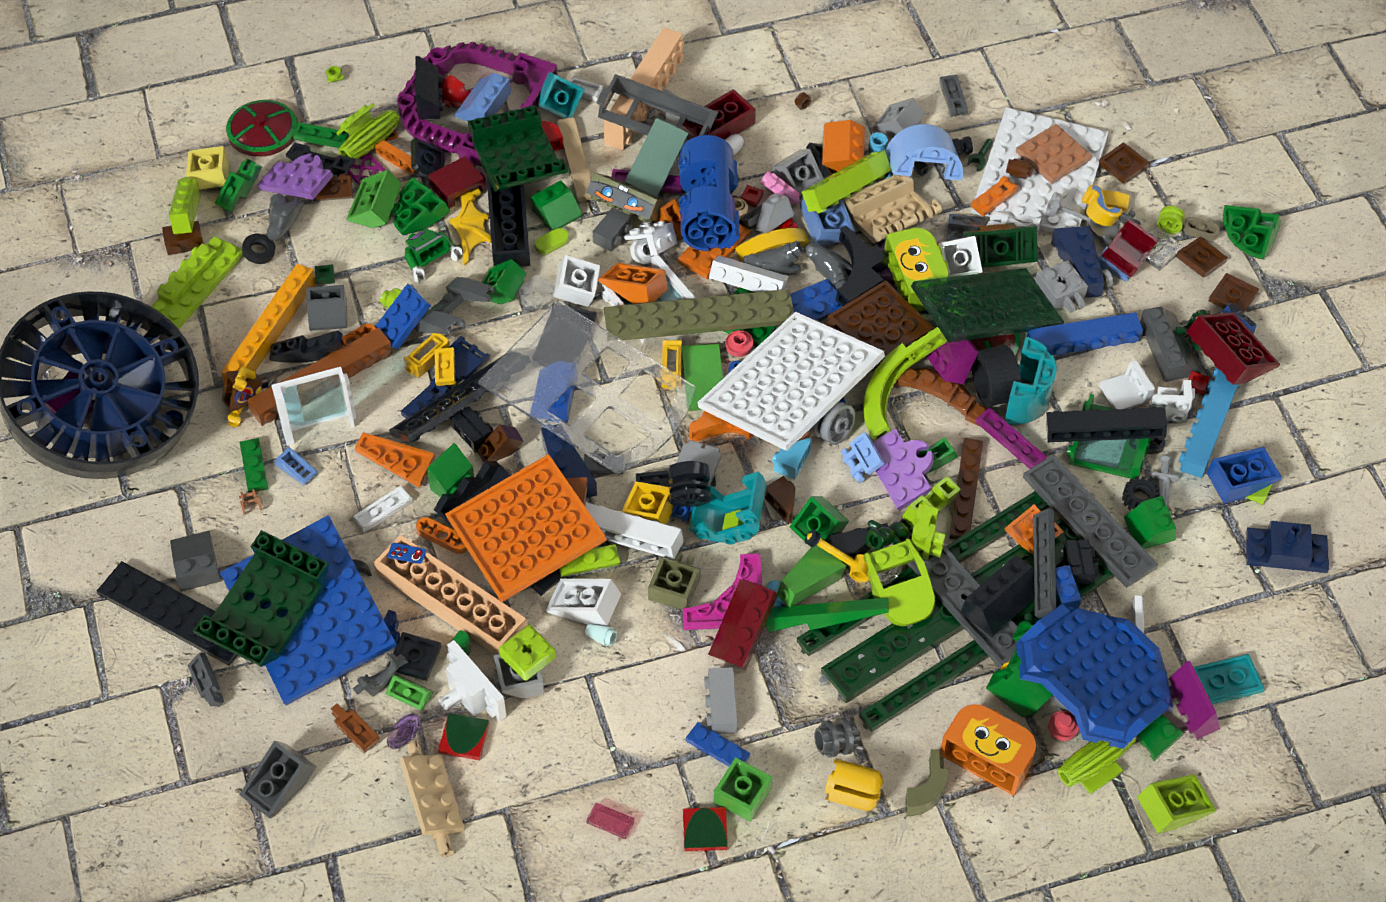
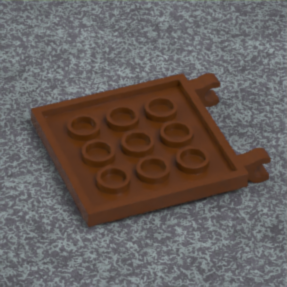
M886 280L829 314L827 322L823 323L883 350L885 357L903 343L905 347H908L914 341L919 340L928 332L934 330V327ZM883 359L874 367L875 369L879 366Z

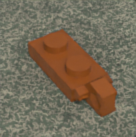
M338 703L331 708L332 715L336 718L334 722L337 727L363 753H366L380 741L379 735L353 710L347 709L345 711Z

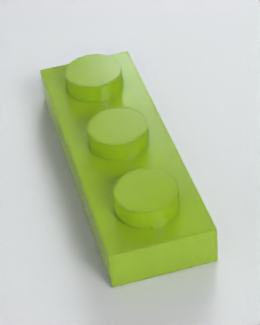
M616 544L591 549L559 568L561 577L620 565Z

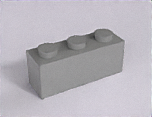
M733 667L708 668V676L704 677L705 689H709V695H705L706 708L710 707V713L707 714V726H711V730L717 734L737 733Z

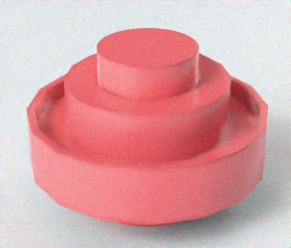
M734 331L726 338V349L735 357L746 356L753 349L752 336L745 331Z
M1068 711L1055 712L1050 717L1048 723L1050 734L1060 741L1074 739L1079 731L1075 716Z

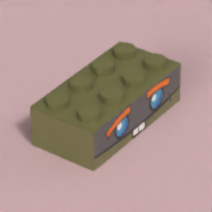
M593 173L586 191L587 194L591 195V199L607 203L606 205L611 208L621 209L625 214L638 216V219L651 223L660 221L659 209L669 202L608 175Z

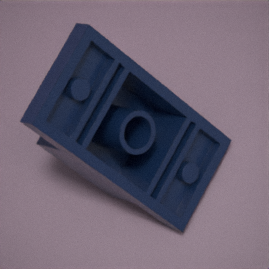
M1270 521L1268 529L1247 527L1246 565L1327 573L1329 570L1328 536L1311 534V525Z

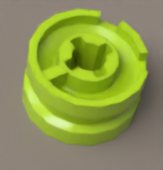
M1175 206L1163 207L1160 210L1157 222L1158 228L1160 230L1164 229L1165 233L1169 234L1180 232L1183 227L1185 213L1182 209Z

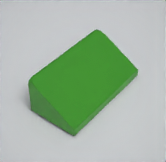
M393 675L385 694L422 711L434 691L400 675Z

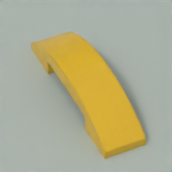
M785 228L751 238L736 247L735 251L740 261L743 262L745 255L758 254L769 248H777L794 241H798L803 247L809 244L810 241L803 229Z

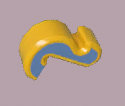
M1090 185L1083 194L1082 202L1089 205L1086 212L1092 221L1102 226H1113L1122 215V209L1106 206L1101 187Z

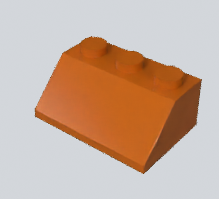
M852 120L825 123L822 165L838 172L863 158L865 127Z

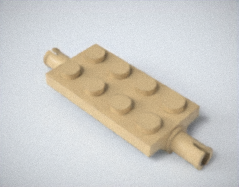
M411 740L406 743L410 756H403L400 763L422 835H431L433 840L437 842L441 857H444V854L445 857H449L454 853L449 836L453 833H461L464 825L441 754L423 755L419 740H415V742Z

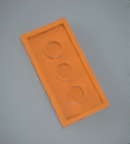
M739 224L740 238L730 249L727 247L722 249L715 247L709 248V251H701L689 246L678 258V263L708 280L713 260L717 256L729 258L735 251V248L750 236L751 230Z

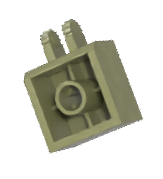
M681 552L677 553L674 560L661 557L648 586V600L680 610L688 608L700 580V568L692 566L694 556L690 555L687 558L686 564L681 563L683 557Z

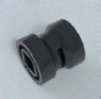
M970 136L963 137L960 140L958 138L952 139L958 156L962 153H973V143Z

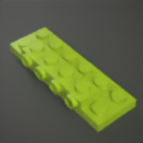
M213 236L206 245L201 244L199 247H194L191 251V256L188 259L182 260L178 271H173L169 275V281L165 285L161 284L158 287V299L151 307L162 313L180 329L244 256L242 249L216 236Z

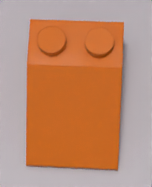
M617 262L598 278L600 283L633 304L654 302L668 290L666 273L663 269Z

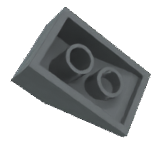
M210 531L170 540L176 579L181 591L221 582Z
M274 740L239 795L268 818L272 819L307 783L317 766L288 744Z

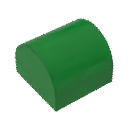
M460 630L452 641L454 640L468 656L471 652L469 636L466 632Z

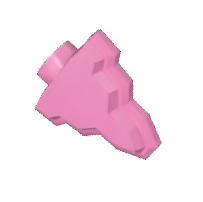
M768 171L761 179L760 183L772 193L788 196L790 205L800 202V193L774 173Z

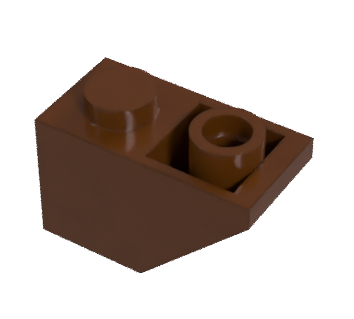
M499 424L476 451L483 463L485 461H498L512 455L524 441L516 427Z

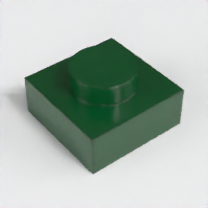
M333 264L315 266L316 285L335 283Z

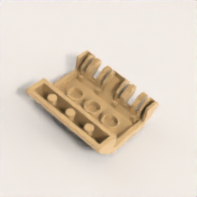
M893 175L851 194L849 198L843 199L853 224L873 243L885 239L886 234L905 230L942 212L941 205L935 199H932V205L929 206L914 192V182L910 176Z

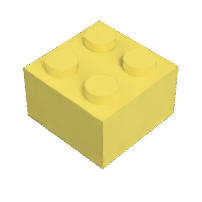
M224 146L188 151L186 176L197 178L199 190L222 187L229 172V159Z

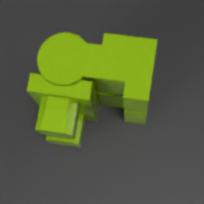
M919 504L915 516L911 543L919 555L922 556V559L928 560L929 555L941 557L946 534L935 531L939 509Z

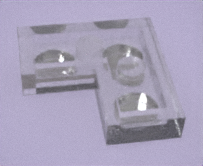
M1154 227L1149 233L1157 238L1158 242L1153 247L1154 250L1147 255L1146 262L1160 271L1176 257L1177 252L1184 248V246L1157 227Z

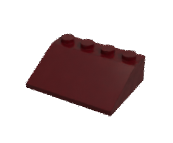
M1234 312L1199 315L1187 330L1192 341L1199 345L1203 353L1214 362L1215 367L1221 370L1226 376L1227 381L1233 385L1247 383L1281 365Z

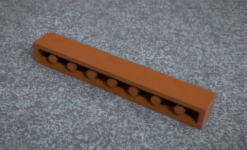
M378 327L280 382L341 367L343 374L347 373L348 378L353 377L358 372L371 367L374 363L391 355V342ZM335 374L297 384L300 404H304L311 398L321 395L329 388L340 384L339 375ZM272 386L247 400L250 412L261 426L279 417Z

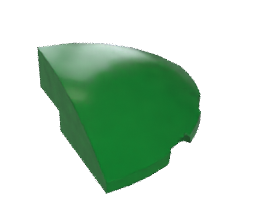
M412 177L399 192L401 197L399 202L394 203L392 214L395 217V221L393 223L399 233L404 236L433 225L447 215L450 209L429 188Z
M1224 205L1223 224L1230 241L1243 253L1265 260L1277 237L1281 225L1280 216L1278 214L1261 213V210L1257 208Z

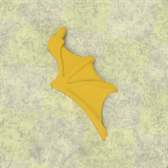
M478 188L460 196L462 209L458 216L449 218V223L456 230L461 241L463 265L469 262L470 252L476 245L484 241L491 243V236L484 228V222L489 219V216L486 213L479 212L474 206L475 197L481 195Z

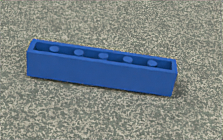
M1134 312L1029 329L1026 337L1042 343L1047 347L1050 355H1062L1070 352H1081L1083 350L1135 343L1140 341L1143 328L1137 313Z

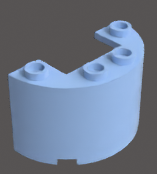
M930 124L910 126L896 134L886 148L885 152L893 175L911 176L915 161L947 164L944 172L945 179L961 181L963 179V167L953 141L948 133L940 127Z

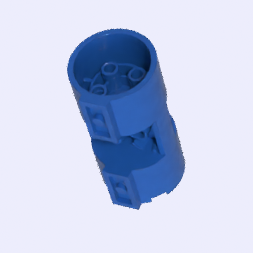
M712 135L697 136L688 140L680 150V160L678 163L680 184L686 192L679 200L681 234L684 242L697 250L709 251V248L719 247V249L727 247L730 249L740 238L739 212L735 210V201L731 195L738 187L737 161L734 160L732 147L724 139Z

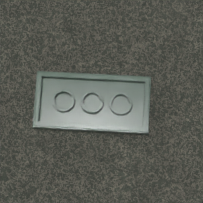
M656 118L625 183L658 197L689 133Z

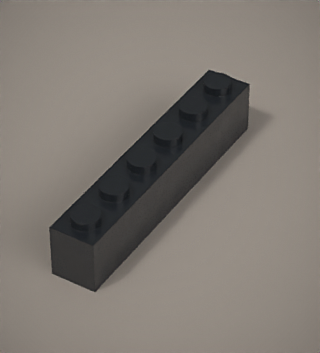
M1165 407L1046 412L1047 443L1166 438L1167 420Z

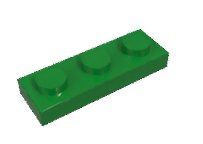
M298 122L293 133V140L339 148L349 137V133L344 131L337 135L336 132L339 131L337 129Z
M259 438L240 441L248 493L253 492L252 489L255 492L267 490L268 485Z

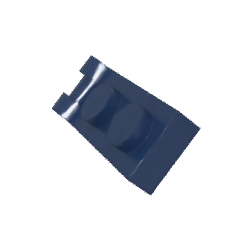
M434 378L426 389L401 410V416L408 418L452 388L448 385L436 386Z

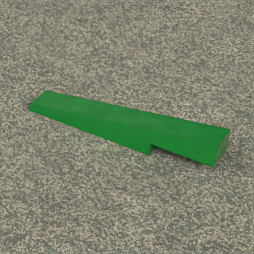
M889 598L794 605L791 607H773L765 625L768 632L808 624L809 630L889 613L890 601Z

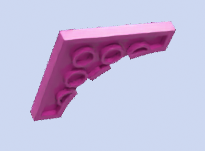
M760 553L740 554V565L736 579L731 587L729 586L719 596V599L710 604L705 603L691 608H683V630L719 629L740 579L763 586Z

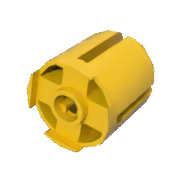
M836 758L833 764H836L835 771H832L828 777L825 793L828 795L825 800L862 811L874 809L881 796L880 790L883 788L882 773L873 768Z

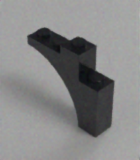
M846 225L840 229L839 241L844 245L850 256L852 272L846 282L837 289L836 301L842 307L883 282L879 272L886 268L888 259L883 250H880L876 245L869 248L868 244L863 242Z

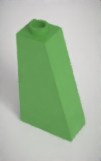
M817 545L811 547L781 580L777 594L781 600L791 607L841 580L846 565Z

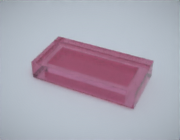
M595 803L586 821L589 825L626 840L635 822V818Z

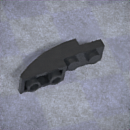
M337 330L309 339L301 335L273 343L269 360L285 363L318 361L329 355L330 352L340 350L343 334Z

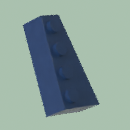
M1090 226L1054 228L1051 243L1053 247H1056L1060 259H1063L1064 262L1068 260L1087 284L1088 288L1085 298L1101 297L1105 282Z
M557 424L542 427L541 434L545 454L550 455L565 478L587 477L586 498L597 496V482L562 426Z

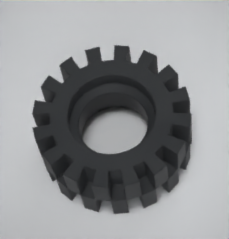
M1139 476L1135 477V480L1131 478L1129 482L1127 481L1123 491L1122 501H1124V506L1128 505L1127 509L1130 511L1143 501L1160 497V489L1156 487V482L1151 483L1152 479L1149 478L1147 481L1144 476H1142V479H1139ZM1134 492H1144L1148 495V498H1137Z

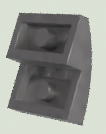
M949 214L946 241L963 238L964 231L978 230V226H985V217Z

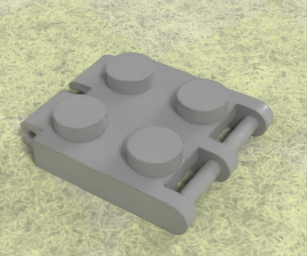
M689 440L688 444H683L676 463L699 461L708 464L710 468V481L707 484L711 485L721 459L720 448L706 444L705 449H703V443Z

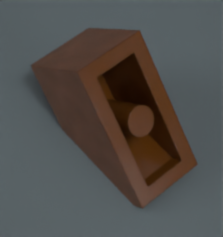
M782 476L766 487L765 500L789 525L792 522L796 488L791 481Z

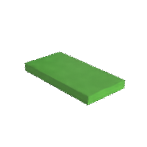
M719 344L682 346L687 411L702 410L698 407L697 402L723 379Z

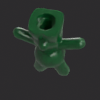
M904 519L900 520V522H893L888 527L874 520L868 521V526L871 529L868 531L865 541L866 545L871 547L874 552L886 548L892 543L895 545L912 538L913 529H908L911 526Z

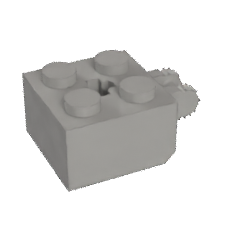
M1068 260L1036 273L1034 288L1050 310L1054 311L1065 306L1070 313L1074 312L1075 306L1073 302L1080 309L1085 307L1083 298L1086 296L1088 286Z

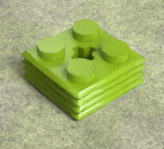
M530 624L498 648L500 657L524 681H527L556 658V649Z

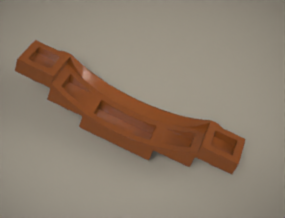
M909 367L893 386L895 388L906 386L929 393L954 407L966 417L965 420L977 426L979 425L976 423V419L988 409L976 403L975 397L962 384L944 381L934 369H912Z

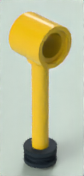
M813 529L808 533L805 539L806 544L811 547L817 545L848 564L851 569L849 576L853 580L862 583L869 580L867 575L868 567L867 562H864V555H856L853 559L822 540L821 534Z

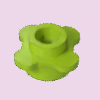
M330 66L325 71V75L328 77L327 81L332 83L343 80L342 69L338 66Z

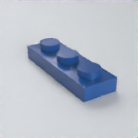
M698 722L686 737V742L728 767L735 757L746 763L751 755L750 752Z

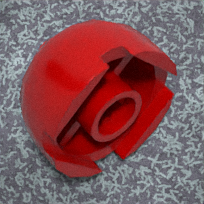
M448 74L443 78V85H439V88L443 89L441 101L448 108L450 106L460 108L471 90L466 91L463 82L452 75L448 76Z

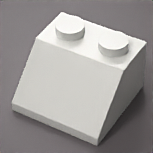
M975 236L939 243L942 249V257L947 261L949 267L947 280L983 273Z

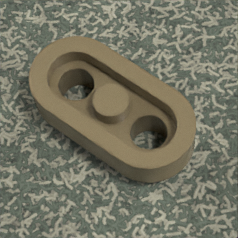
M1188 217L1183 223V231L1188 235L1197 238L1201 237L1207 241H1213L1218 238L1220 229L1215 223L1196 217Z

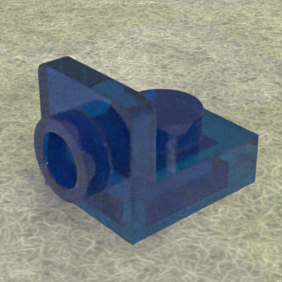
M388 610L384 621L397 644L400 638V633L397 632L399 621L397 620L396 612Z

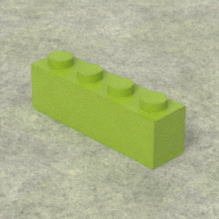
M184 177L178 179L169 212L173 234L191 233L193 230L201 198L197 178Z

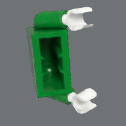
M424 229L417 234L409 235L405 241L407 247L405 248L404 257L410 269L414 271V280L419 283L417 278L419 275L423 276L425 280V273L422 269L418 268L419 266H425L448 251H451V259L453 261H457L458 257L456 254L462 257V249L454 247V243L444 232Z

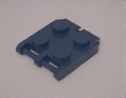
M460 336L448 347H453L455 350V381L457 383L475 374L491 357L490 354L480 351L475 344L471 345L465 341L463 336Z

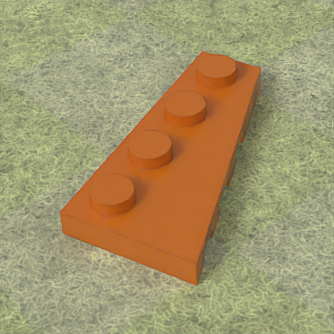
M364 432L355 446L357 453L421 488L428 473L427 467L435 459V453Z

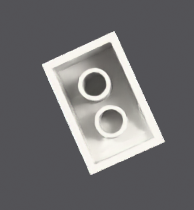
M560 579L546 611L547 613L585 625L607 626L621 593L612 579Z

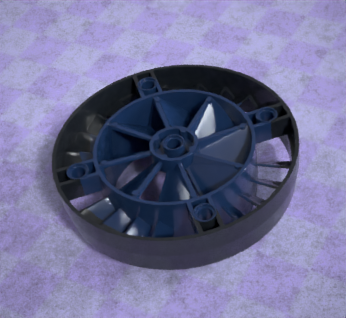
M93 291L76 292L50 299L39 304L21 317L11 328L0 348V412L9 433L25 452L43 465L58 472L80 478L110 479L142 471L161 460L174 448L193 416L199 391V373L193 351L180 330L168 318L151 306L136 299L115 293ZM83 316L84 321L75 322L73 317ZM99 316H105V321L99 320ZM120 320L126 321V326L119 324ZM49 324L54 333L46 338L38 329ZM140 327L148 331L144 336L137 333ZM157 339L160 340V342H157V343H155V344H152V343H153L154 341H156ZM23 341L26 342L27 344H29L30 346H32L33 348H35L37 351H35L34 349L28 347L27 345L23 344L22 342H23ZM82 353L87 363L82 365L72 355ZM103 354H106L105 360H102ZM9 358H13V359H15V360L24 362V363H26V364L9 360ZM178 361L186 381L165 383L163 366ZM52 366L79 374L78 379L40 380ZM2 377L29 381L3 380ZM79 388L81 393L55 414L46 407V401ZM164 389L189 391V401L163 398ZM29 396L7 406L4 398ZM91 400H95L90 431L82 429ZM161 404L187 411L185 421L160 413ZM22 410H28V411H30V412L25 413V412H22ZM156 419L177 431L169 437L153 426ZM35 421L39 431L30 436L21 427ZM148 434H150L161 445L154 448L147 437ZM50 442L54 444L51 449L47 448ZM129 452L132 457L125 460L110 461V457ZM67 454H73V457H68ZM88 458H95V461H88Z

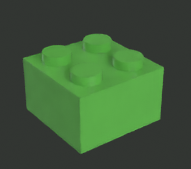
M735 757L714 790L713 802L726 807L727 810L751 822L772 789L773 777Z

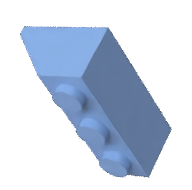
M492 73L480 79L455 113V117L469 121L496 114L511 94L510 78Z
M803 198L800 208L814 243L821 246L837 244L840 242V229L845 225L855 232L843 200L840 199L838 204L828 206L826 211L817 213L816 211L808 212Z

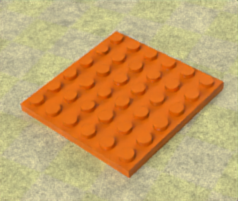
M549 454L445 514L500 602L512 597L607 540Z

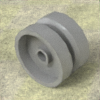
M838 401L808 431L830 444L837 445L843 442L851 432L855 422V411L852 406Z

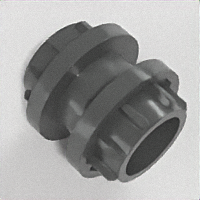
M844 717L836 719L835 724L830 720L823 721L819 728L815 729V745L822 755H826L829 758L836 757L839 750L843 755L851 754L853 749L859 745L857 726L854 722L848 721Z

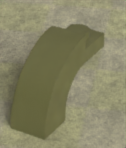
M939 749L930 750V778L921 786L907 788L905 796L906 817L920 815L931 810L940 802L945 793L949 769L944 768V759L940 757Z

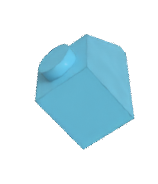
M812 439L799 440L788 451L782 448L779 452L776 451L772 459L774 471L796 479L811 451Z

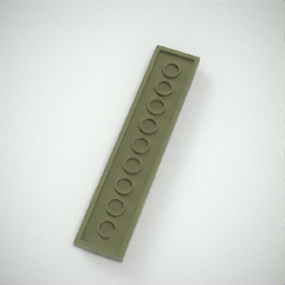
M790 289L604 307L608 342L777 326L783 324L794 313Z

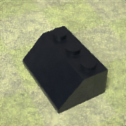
M415 56V97L418 119H440V111H443V102L440 101V98H443V89L439 88V85H443V77L439 75L438 67L420 56Z

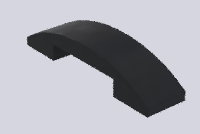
M295 142L285 154L292 161L306 154H312L313 158L315 155H318L323 163V169L331 170L333 175L347 174L355 163L354 158L343 155L333 158L311 152L309 146Z

